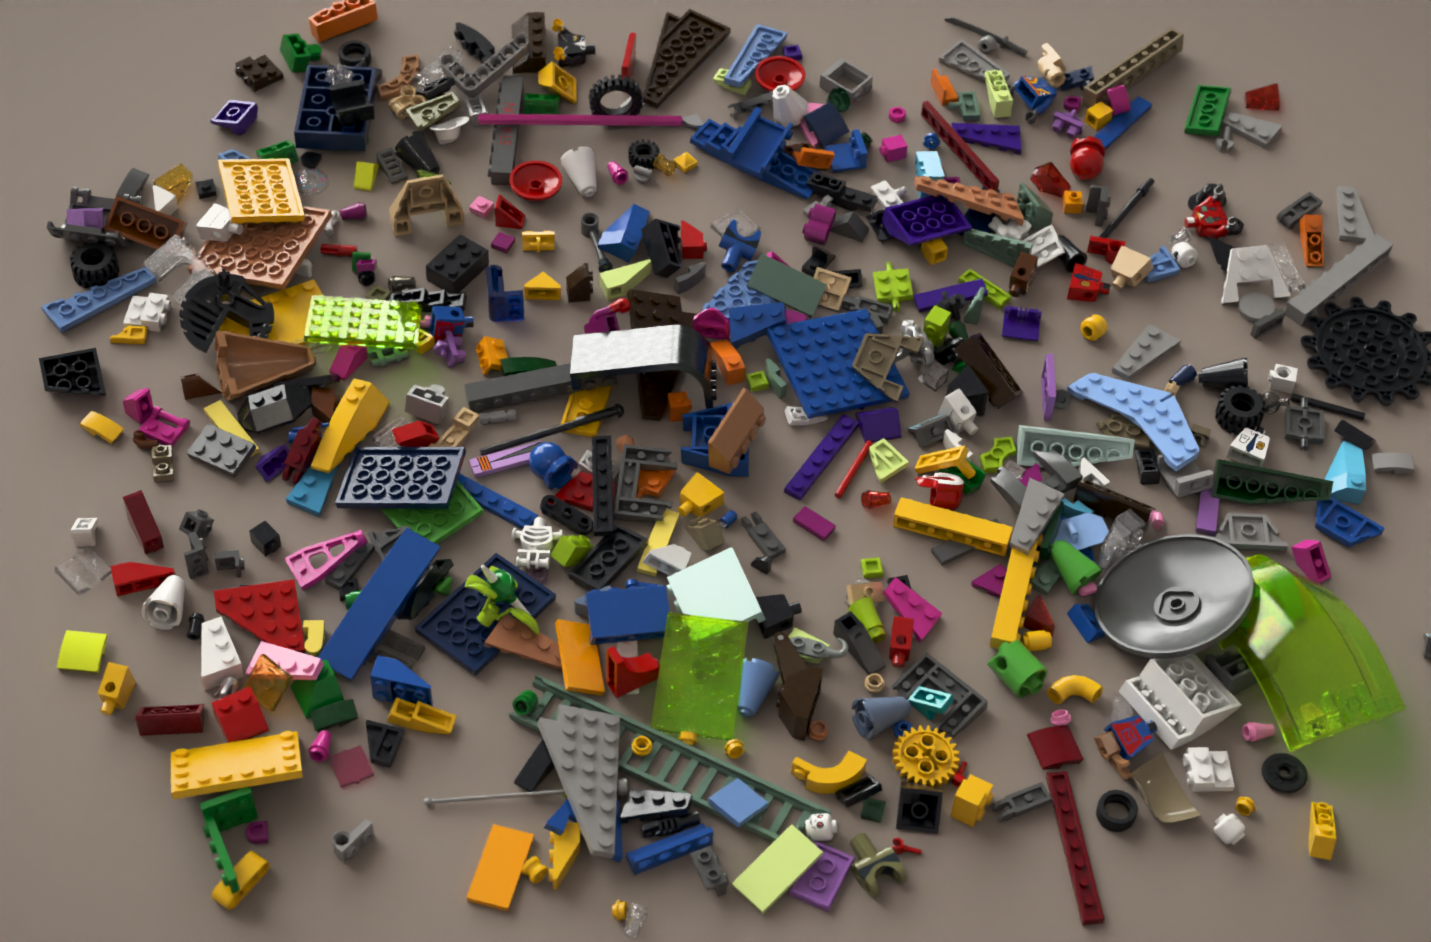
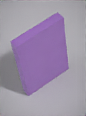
M1047 354L1041 375L1043 419L1051 421L1056 400L1054 355Z
M815 841L814 844L823 852V855L792 885L789 895L829 912L851 869V865L854 863L855 857Z

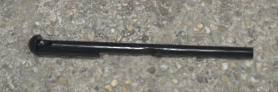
M615 404L613 407L577 417L574 421L544 430L540 429L525 436L482 448L480 453L481 456H485L615 415L620 418L624 414V408L620 404Z

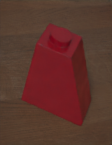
M142 490L124 496L123 501L128 521L145 555L164 548L162 536Z

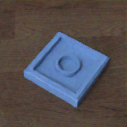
M739 778L708 799V803L738 828L768 806V802Z

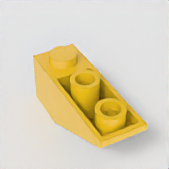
M1311 802L1308 842L1309 856L1331 860L1337 840L1333 807L1323 802Z
M567 822L561 836L550 831V843H554V849H550L549 862H553V868H549V882H553V890H557L580 853L581 829L578 822Z

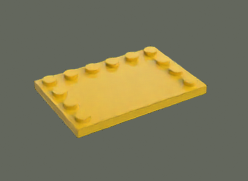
M289 159L218 160V168L231 223L304 221V212Z
M314 279L261 297L266 303H272L274 309V324L269 325H273L271 333L266 334L269 335V340H281L307 346L342 333L339 322ZM256 299L251 300L252 302L262 306V304H260ZM225 317L218 330L250 336L249 328L236 323L228 317Z
M285 731L277 735L192 749L181 748L171 752L172 799L303 778L297 731Z

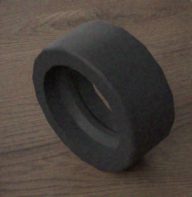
M352 40L342 44L339 48L338 54L341 66L355 67L362 58L366 59V66L370 65L371 51L366 43ZM352 53H360L364 55L361 58L350 59L346 57L347 55Z
M1110 790L1104 793L1099 799L1096 808L1098 822L1104 828L1114 832L1126 831L1131 828L1138 812L1136 800L1122 790ZM1112 802L1120 803L1128 809L1129 816L1125 819H1115L1105 812V806Z

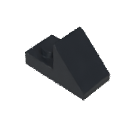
M813 246L812 256L802 266V272L814 278L817 267L826 269L836 258V255L820 247Z

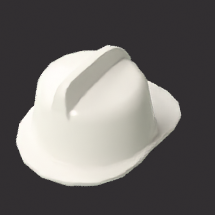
M457 117L444 123L433 125L430 129L435 131L439 144L451 143L458 138L460 126L466 124L469 118Z

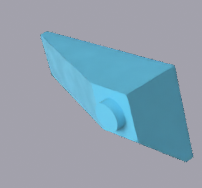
M1342 441L1325 477V480L1334 481L1331 497L1337 501L1361 504L1366 491L1363 450L1348 441Z

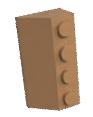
M742 389L708 441L709 466L728 474L731 473L733 468L738 466L742 454H746L751 440H755L758 429L763 427L766 421L764 407L747 389Z

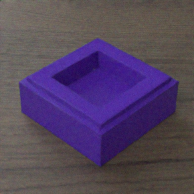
M799 45L782 47L784 57H789L796 61L802 60Z

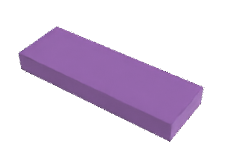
M1212 489L1200 492L1196 532L1215 535L1219 498L1212 497Z

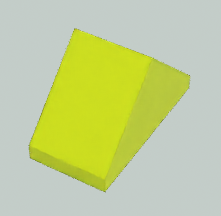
M357 162L354 189L371 191L379 164Z

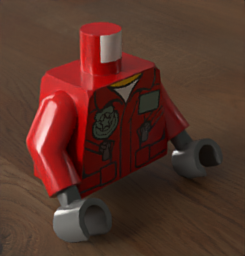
M1221 186L1214 188L1215 195L1209 196L1194 208L1192 217L1185 218V227L1195 228L1197 235L1200 237L1218 239L1219 237H1226L1230 229L1236 231L1239 228L1236 217L1233 216L1227 219L1220 201H1216L1217 199H1224L1226 196Z

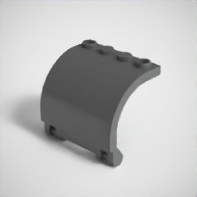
M72 187L69 209L103 208L105 226L115 199L91 196V189L85 188L80 190L78 187ZM124 194V199L143 205V196L131 197L129 194ZM78 197H82V202H77ZM67 216L61 228L55 227L50 221H48L46 227L55 238L98 243L100 241L110 246L122 247L129 246L133 241L123 237L119 231L112 233L104 230V228L67 224Z

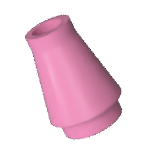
M1248 722L1242 727L1243 738L1250 742L1274 736L1275 734L1273 724Z

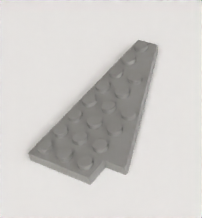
M560 704L557 720L540 717L538 727L591 855L612 859L615 852L620 716Z

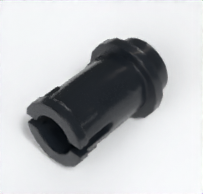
M193 613L189 617L190 625L187 638L199 640L202 623L205 622L202 614Z

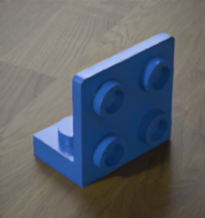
M859 129L852 130V137L849 138V143L825 146L826 151H833L835 154L831 164L832 172L866 168L868 152Z

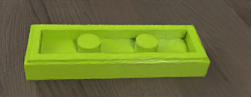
M970 268L958 278L960 284L982 278L988 291V296H985L983 299L999 310L1011 301L1012 296Z

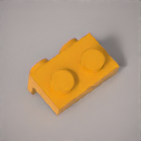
M484 336L476 345V353L482 374L487 375L491 369L501 371L500 359L508 358L504 341Z

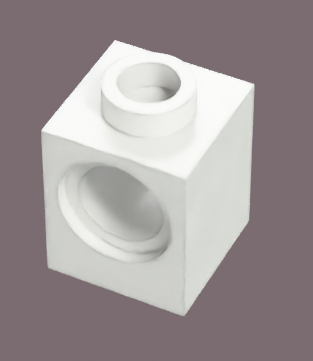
M1275 364L1274 371L1270 370L1268 381H1271L1270 389L1292 394L1298 368Z

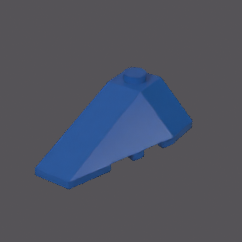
M633 204L603 232L597 247L629 263L638 248L643 235L641 229L645 227L650 211Z

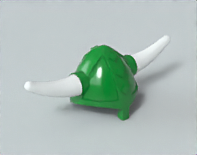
M481 565V569L487 578L486 582L497 594L496 599H491V601L495 603L507 601L513 607H518L530 614L515 595L516 584L514 577L503 569H497L492 572L485 565Z

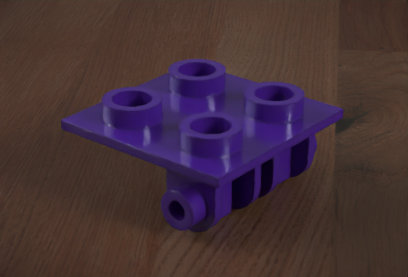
M1011 305L1005 307L1002 337L1038 341L1042 312L1038 311V309H1029L1028 312L1027 308H1025V311H1022V307L1018 310V307Z

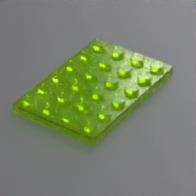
M312 295L304 342L417 349L422 304H418L415 301L400 302L397 300L386 301L361 299L358 297L343 298L341 296Z
M668 612L651 722L652 728L666 733L681 734V731L696 733L697 737L733 740L749 622Z

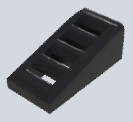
M1135 450L1140 483L1142 485L1159 484L1161 472L1154 450Z

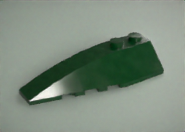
M1216 459L1212 497L1246 504L1330 500L1334 481Z

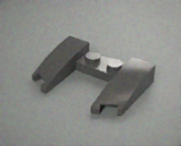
M623 444L614 520L646 522L662 521L664 519L662 514L667 508H672L673 502L636 498L640 470H677V462L671 463L669 455L672 454L671 449Z
M1033 451L1034 457L1051 476L1040 481V483L1065 493L1076 488L1078 481L1082 480L1083 475L1056 451ZM1000 466L997 471L999 474L996 478L992 477L990 482L1017 515H1019L1026 487L1006 468Z
M927 652L892 685V689H897L900 697H904L907 700L918 686L925 687L929 682L941 692L952 694L953 702L956 705L932 728V731H934L937 727L938 733L939 731L951 733V737H955L987 709L988 701Z

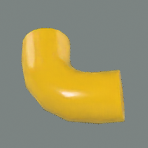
M1072 675L1062 677L1054 682L1046 690L1049 699L1056 704H1062L1068 697L1073 695L1081 696L1093 704L1101 696L1104 687L1085 676Z

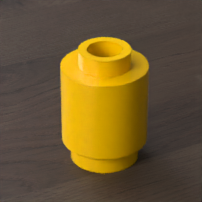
M1044 630L1030 631L1024 633L1021 637V643L1030 652L1042 651L1051 648L1052 637L1050 632H1045Z

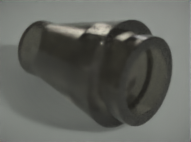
M392 276V278L388 279V288L391 293L416 287L415 277Z

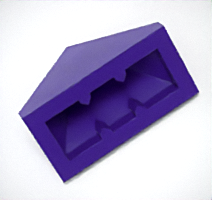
M286 444L261 456L256 464V469L266 482L286 467L287 464L284 462L290 451Z

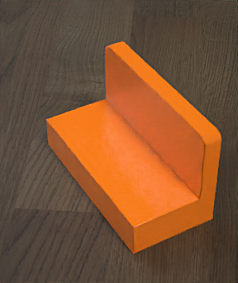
M936 68L932 69L930 84L941 105H948L949 102H958V96L947 75L940 76Z
M802 147L800 152L794 151L792 154L798 166L828 170L835 157L833 151Z

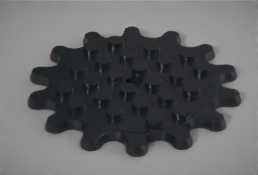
M1355 296L1350 299V307L1347 309L1340 308L1333 302L1326 303L1325 312L1328 315L1327 318L1308 317V327L1313 329L1316 334L1313 336H1303L1301 338V345L1316 353L1315 356L1308 358L1307 366L1311 370H1323L1328 373L1329 376L1325 379V385L1328 389L1345 386L1351 390V398L1354 402L1362 401L1365 395H1374L1383 406H1389L1394 401L1393 394H1402L1409 400L1418 398L1420 392L1415 386L1416 383L1431 386V372L1427 369V366H1431V351L1426 347V345L1431 344V332H1419L1413 327V324L1417 321L1415 314L1394 315L1391 312V303L1386 300L1379 301L1376 307L1370 308L1364 304L1360 297ZM1369 349L1370 351L1375 352V354L1370 353V352H1368V351H1366V350Z

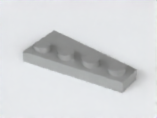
M963 39L959 40L938 57V62L985 82V71L1001 70L1005 81L1010 78L1009 72Z
M1149 324L1115 364L1112 373L1128 381L1143 371L1147 365L1156 362L1157 358L1169 353L1173 347H1178L1181 340Z

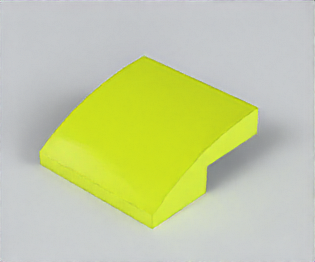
M67 630L60 649L57 668L61 670L99 673L102 655H105L108 635Z

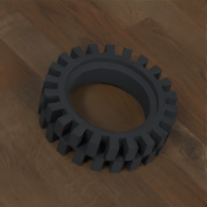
M611 75L609 80L606 76L603 77L604 82L599 79L597 84L594 83L592 85L593 89L590 88L589 104L592 115H637L636 113L639 114L641 112L640 108L643 107L641 88L637 82L635 83L634 79L631 78L629 80L628 76L622 79V75H618V78ZM613 91H623L631 96L630 102L621 108L610 109L600 103L601 98L605 94Z

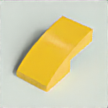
M93 411L79 424V426L94 437L99 435L111 445L124 430L123 427Z

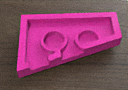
M896 577L882 593L896 613H900L902 617L914 618L913 632L918 643L923 640L943 614Z

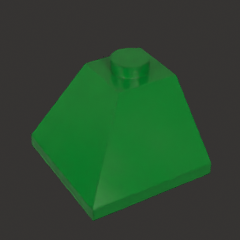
M327 659L323 660L324 665L317 680H295L290 686L306 719L311 718L310 712L344 701L336 676Z

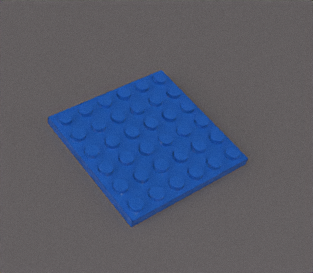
M867 309L767 328L766 334L808 419L892 401L852 369V364L865 334H879ZM893 362L886 380L904 386L899 400L909 397L910 392Z

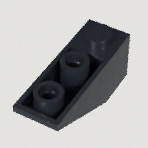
M851 611L835 620L834 636L847 642L849 653L869 675L886 666L864 625Z

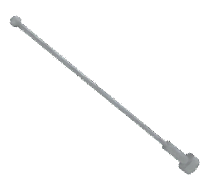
M626 778L618 779L617 792H619V796L628 795ZM563 789L444 799L425 798L424 804L430 806L434 803L566 793Z

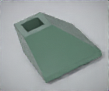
M1020 183L1017 203L1024 220H1027L1032 225L1030 229L1035 231L1051 225L1053 212L1048 205L1025 183Z

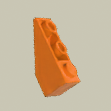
M1304 215L1299 220V229L1305 265L1309 267H1324L1322 215Z

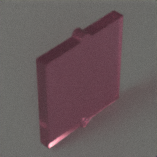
M361 745L348 750L343 749V752L328 757L341 788L353 783L359 784L360 781L374 776Z

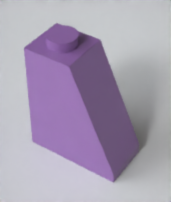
M103 208L66 209L67 224L104 228Z

